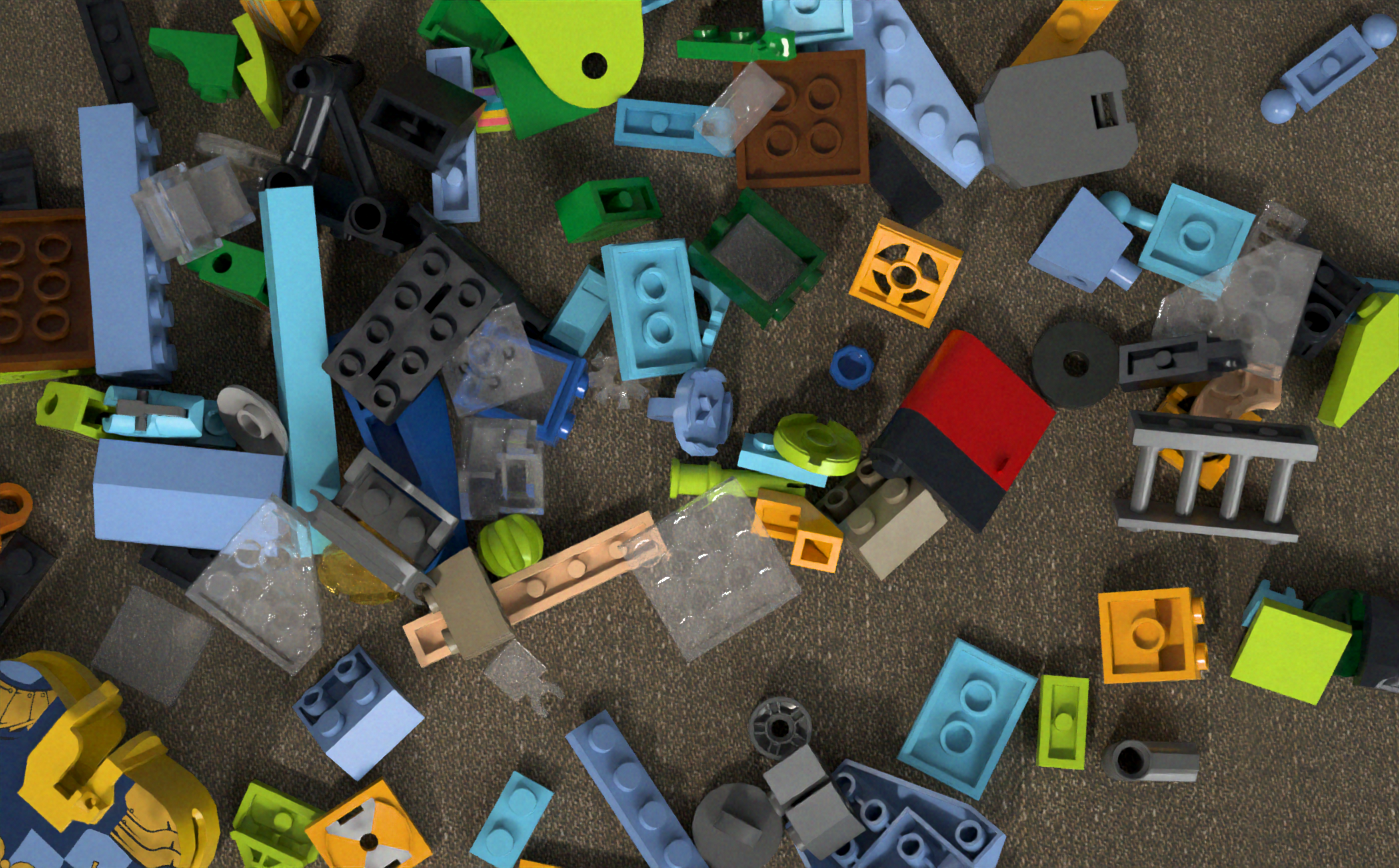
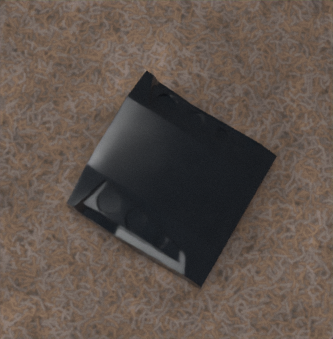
M1302 232L1242 303L1241 307L1252 325L1289 354L1312 361L1374 287L1368 282L1363 284L1309 242L1310 236Z
M1363 596L1362 605L1366 606L1358 672L1357 676H1353L1352 685L1399 694V601L1377 596Z

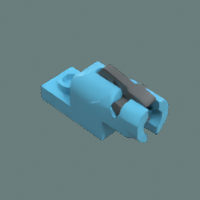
M110 386L106 391L103 405L116 406V415L113 414L110 418L102 419L103 429L107 433L142 437V441L226 449L236 447V441L229 434L221 420L217 401L204 400V397L199 395Z

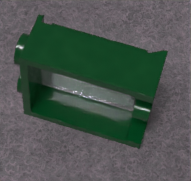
M748 186L741 192L735 207L726 216L721 214L711 225L707 236L701 242L695 239L690 244L687 252L689 265L699 271L761 325L760 328L762 330L773 320L780 324L797 305L792 299L801 290L808 294L824 276L820 268L827 257L823 250Z

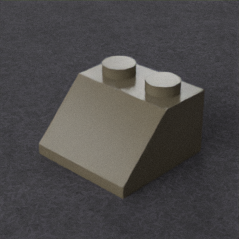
M470 547L461 550L425 574L437 584V587L432 588L428 584L427 587L422 589V593L432 613L435 614L441 611L448 627L441 630V633L452 655L460 652L463 659L469 660L517 637L478 555Z

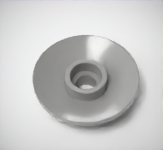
M229 385L220 391L217 398V407L221 420L232 438L247 453L284 457L287 455L289 448L288 436L280 420L277 408L270 401L261 398L252 390L241 385Z

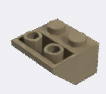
M870 457L862 461L854 472L847 475L814 505L815 508L844 533L842 541L844 546L881 581L948 522L923 485L911 476L906 478L895 477L894 479H887L873 469Z

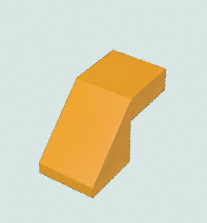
M759 488L750 533L794 542L791 565L835 573L844 533L803 496Z

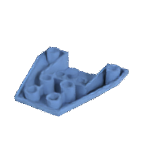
M845 759L832 775L866 830L822 861L808 849L801 852L796 847L806 868H995L1006 835L969 804ZM790 821L785 825L786 829L792 826Z

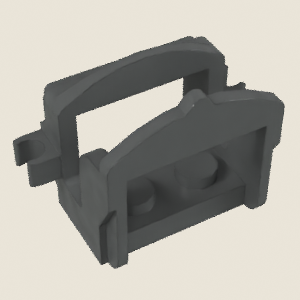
M364 447L346 471L344 479L347 482L333 500L311 489L310 493L315 495L318 500L317 508L314 511L307 512L303 507L297 506L296 510L310 521V525L391 589L407 596L414 603L423 605L424 602L416 596V587L423 582L428 583L432 588L437 587V584L424 573L455 535L453 531L460 520L383 462L381 458ZM378 469L381 473H383L390 480L396 483L404 491H406L417 501H419L421 504H423L425 507L431 510L434 514L440 517L442 521H438L435 517H433L426 510H424L413 500L407 497L404 493L398 490L395 486L389 483L386 479L380 476L377 472H375V470ZM345 508L350 510L353 514H355L362 521L368 524L371 528L377 531L380 535H382L393 545L399 548L402 552L408 555L411 559H413L415 563L412 564L406 561L403 557H401L394 550H392L381 540L375 537L372 533L366 530L363 526L357 523L354 519L348 516L345 512H343V510Z

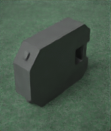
M1103 49L1003 68L991 73L974 104L985 166L1013 190L1126 167L1139 144L1135 122L1127 123L1121 92L1128 89L1124 64ZM1103 94L1108 95L1113 122L1111 127H1107L1101 97Z

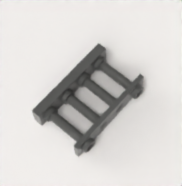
M1129 409L1126 427L1132 445L1138 446L1140 453L1131 499L1113 498L1112 509L1117 526L1134 532H1145L1148 529L1251 538L1266 544H1280L1282 541L1297 543L1299 534L1291 515L1284 514L1294 464L1300 461H1316L1319 445L1310 426ZM1164 448L1179 449L1186 452L1176 504L1149 501L1158 452ZM1209 452L1229 454L1231 456L1220 508L1194 505L1203 458ZM1254 457L1274 458L1276 460L1265 512L1239 509L1248 463Z

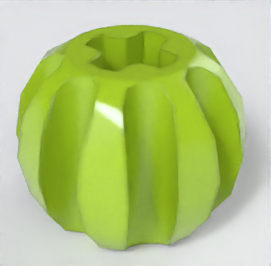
M514 513L483 527L478 534L477 550L479 559L486 569L496 576L506 577L537 563L543 554L544 541L541 530L534 520L522 513Z

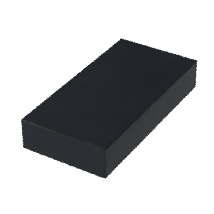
M887 136L869 150L871 183L869 185L902 225L914 229L943 206L944 201L890 136Z

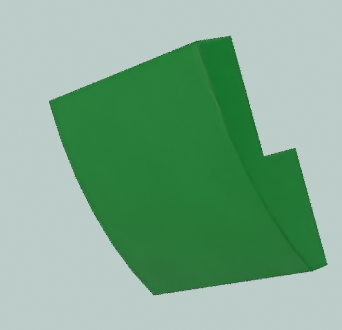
M517 44L483 56L497 98L501 99L515 140H521L599 112L598 108L578 107L559 98L539 77Z

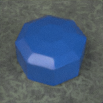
M849 344L834 353L829 373L837 386L854 391L869 382L874 362L866 349Z

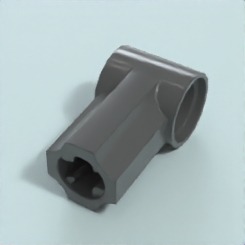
M1119 740L1113 741L1105 747L1101 756V764L1105 773L1118 781L1196 782L1199 771V753L1197 752L1195 742ZM1125 748L1132 751L1135 757V765L1128 773L1122 771L1118 764V756Z

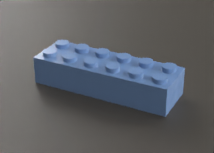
M133 103L78 108L96 374L112 385L134 388L172 384L171 371L177 370L178 359L175 345L169 344L168 327L174 326V310L172 302L170 300L166 301L165 284L171 283V268L168 258L163 257L162 241L168 239V226L165 215L160 214L159 198H164L165 196L163 175L161 171H156L155 155H161L162 152L160 133L158 129H153L148 117L143 116Z

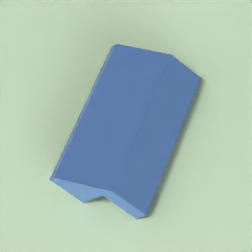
M100 438L93 479L95 538L279 556L285 514L280 504L286 459L284 456Z

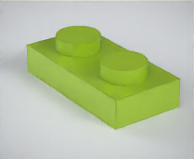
M1041 675L1036 766L1084 770L1089 678Z

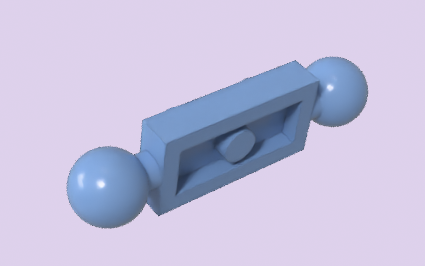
M1374 14L1364 21L1361 34L1356 31L1352 24L1279 79L1287 89H1274L1265 94L1260 105L1263 117L1274 124L1285 123L1293 117L1297 103L1306 113L1378 59V56L1371 47L1376 49L1384 48L1394 41L1397 34L1395 21L1386 14Z

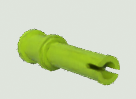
M672 458L669 498H677L678 494L705 496L707 501L719 499V495L757 497L759 488L805 497L806 488L787 486L803 487L806 483L759 471L721 469V464H717V461H710L708 465L683 464L680 463L679 459Z

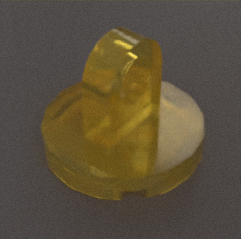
M364 521L357 522L373 535H380ZM382 535L379 536V540L407 561L402 553L394 548L395 545ZM334 543L324 548L317 571L320 582L332 594L339 596V592L350 595L349 601L360 605H380L393 602L400 597L399 592L391 589Z

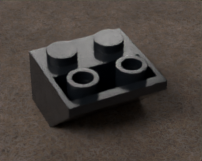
M408 62L380 86L362 118L359 128L369 141L446 179L488 102L420 66Z

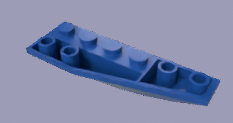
M351 328L327 337L328 355L331 354ZM438 376L391 426L385 425L341 386L367 449L460 520L453 531L455 535L424 573L426 574L453 555L469 547L446 395ZM376 469L377 473L380 476H382L389 483L395 486L398 490L404 493L407 497L413 500L416 504H418L420 507L426 510L438 521H442L440 517H438L431 510H429L427 507H425L423 504L417 501L414 497H412L410 494L404 491L401 487H399L396 483L390 480L387 476L381 473L378 469Z

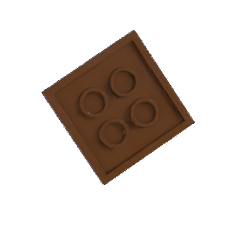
M865 49L797 53V57L789 61L761 59L754 62L733 61L738 190H744L747 186L751 190L871 184Z

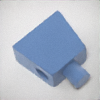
M1083 186L1028 261L1032 266L1089 293H1093L1105 277L1127 291L1142 271L1141 268L1121 255L1133 239L1132 233Z

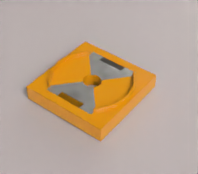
M383 776L305 826L304 829L329 868H384L396 859L398 861L388 868H412L433 854L432 848ZM359 805L362 806L363 809L339 824L338 819ZM367 833L374 834L378 839L377 845L372 849H366L360 844L361 837Z

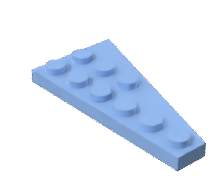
M851 0L854 40L818 43V52L865 49L868 110L966 189L985 167L976 121L898 0ZM801 45L796 46V50L801 53Z

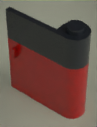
M951 330L869 450V457L872 461L873 469L887 479L913 476L975 534H979L986 526L1057 412L978 338L966 331Z

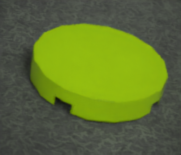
M800 413L783 417L779 421L773 435L774 447L782 457L795 466L826 476H844L855 471L861 459L862 445L853 432L840 423L829 420L828 425L817 422L818 416Z

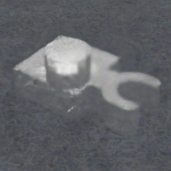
M514 638L504 646L482 671L487 678L516 703L526 693L530 697L535 713L543 718L549 715V711L540 704V698L544 693L551 692L560 700L565 697L562 688L558 684L551 681L543 682L539 679L547 670L546 666Z

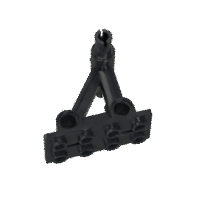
M343 54L330 56L315 55L314 57L306 58L298 65L289 69L286 78L287 85L292 92L300 91L299 95H305L290 146L284 147L279 166L272 167L266 172L265 176L237 183L235 193L246 196V203L260 209L258 192L272 188L313 186L316 222L330 227L329 233L347 241H355L356 237L371 242L372 250L392 257H397L398 252L405 253L420 246L422 241L408 228L400 224L402 218L405 215L408 216L409 206L407 199L396 189L383 188L363 131L359 128L360 123L348 94L355 86L363 82L366 73L364 65L361 61H354V58ZM330 122L352 181L326 172L322 166L324 158L320 156ZM376 207L380 211L381 218L378 216L376 212Z
M420 202L412 206L407 212L408 216L405 215L400 224L406 226L422 241V244L321 366L328 375L387 426L395 423L406 408L427 389L436 378V373L457 348L475 332L491 312L500 317L505 314L534 340L552 321L550 317H547L522 295L524 293L522 285L499 266L491 255L481 250L457 227L453 228L450 226L447 228Z

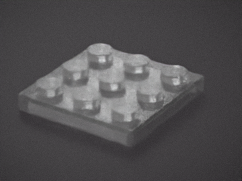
M731 476L617 546L687 663L803 592L737 478Z

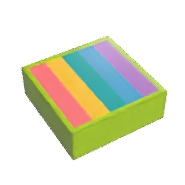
M493 85L473 87V94L488 102L476 123L477 134L510 131L511 128L501 99L497 98Z

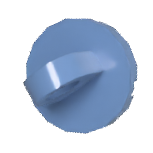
M692 367L680 380L675 398H649L647 417L658 421L673 422L676 437L682 449L691 456H714L718 452L716 449L718 444H724L728 438L733 421L731 393L724 392L722 382H727V380L715 367Z

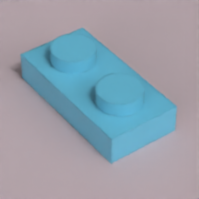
M745 433L737 466L825 488L828 476L809 472L786 460L774 447L772 434L756 433L754 435Z
M515 770L469 852L497 868H513L555 792Z

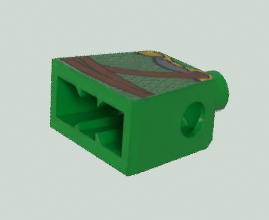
M215 238L210 248L200 245L193 246L187 257V268L199 273V280L223 296L270 313L264 252L221 238Z

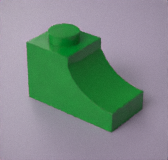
M150 27L148 45L158 58L176 62L188 71V84L197 95H200V99L211 103H225L227 98L240 99L243 78L237 66L245 63L246 48L238 35Z

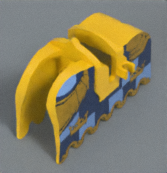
M31 651L16 659L0 661V868H208L214 859L220 836L217 807L207 788L191 772L166 755L169 749L162 744L161 739L151 730L138 734L111 754L123 739L126 732V723L118 711L123 698L118 693L119 689L110 680L102 684L88 668L76 659L56 651Z

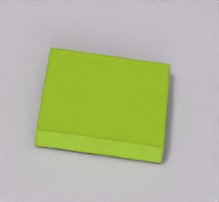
M1263 597L1230 666V677L1317 705L1352 636L1351 625Z

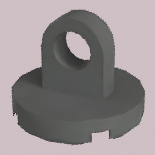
M743 782L723 784L708 792L697 805L692 821L693 840L701 857L714 868H760L766 865L777 852L783 834L782 820L768 801L766 793L759 787Z

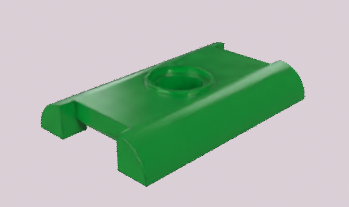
M434 0L417 29V33L434 46L441 39L456 48L470 47L473 56L471 60L473 67L485 72L488 71L483 56L501 50L510 35L482 2L477 0Z

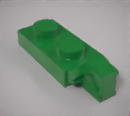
M702 25L694 27L693 34L676 40L678 58L754 62L759 59L789 61L797 57L795 31L781 27L769 29L765 34H757L754 27H739L731 29L730 32H719V26Z

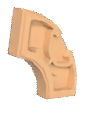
M1250 362L1247 368L1224 372L1223 376L1212 379L1201 390L1191 406L1189 415L1239 420L1243 413L1255 409L1274 410L1281 403L1283 365L1268 362Z

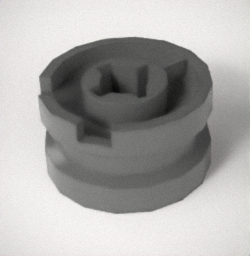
M779 696L768 698L755 708L749 718L747 729L749 739L757 752L766 758L782 761L805 744H809L813 727L811 717L802 704L793 698ZM779 719L789 725V732L781 738L773 735L771 731L773 722Z

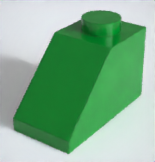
M649 177L587 181L554 203L568 244L599 241L663 217Z

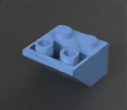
M359 644L348 655L342 657L332 670L316 685L309 688L302 698L292 706L324 753L357 782L425 718L403 690Z

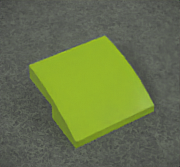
M247 12L232 20L252 56L251 60L237 66L257 105L273 130L282 125L283 109L280 81L271 53Z

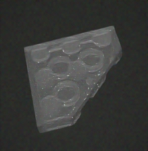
M1278 238L1162 298L1150 340L1155 341L1207 332L1209 337H1220L1222 341L1241 338L1247 350L1248 367L1241 370L1279 382L1283 376L1323 251Z
M272 492L189 586L185 595L294 677L322 647L325 638L309 520Z

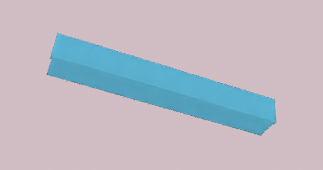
M313 186L265 189V191L258 192L280 420L286 430L289 441L288 453L285 456V474L292 546L301 556L343 551L310 525V521L296 510L297 506L303 507L307 512L314 511L317 508L318 500L315 495L310 493L311 489L320 492L330 500H333L341 490L331 377L321 367L329 355Z

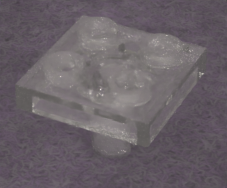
M515 302L493 309L484 322L457 348L441 367L459 419L545 390ZM511 349H513L515 351L514 358H512L511 360L505 359L503 351H505L508 356H511ZM464 363H469V366L472 369L471 372L468 369L467 365ZM460 366L467 375L460 373ZM493 377H499L501 379V384L497 388H491L489 386V384L496 385L498 383L497 379Z

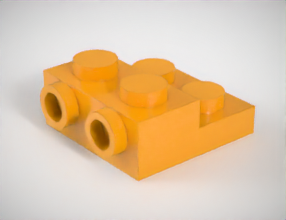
M1193 588L1098 593L1104 684L1201 679L1200 670H1208L1209 655L1206 642L1198 643L1197 624H1205L1203 597H1195Z

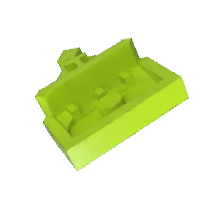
M254 779L250 782L232 822L234 830L230 832L232 840H235L245 868H304L308 864L315 862L320 854L305 833V826L326 812Z

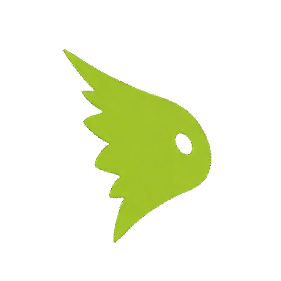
M480 0L511 35L548 88L569 104L582 108L609 106L617 102L618 98L625 96L637 81L644 56L642 0ZM593 52L602 54L608 65L606 73L598 79L588 78L582 71L584 57Z

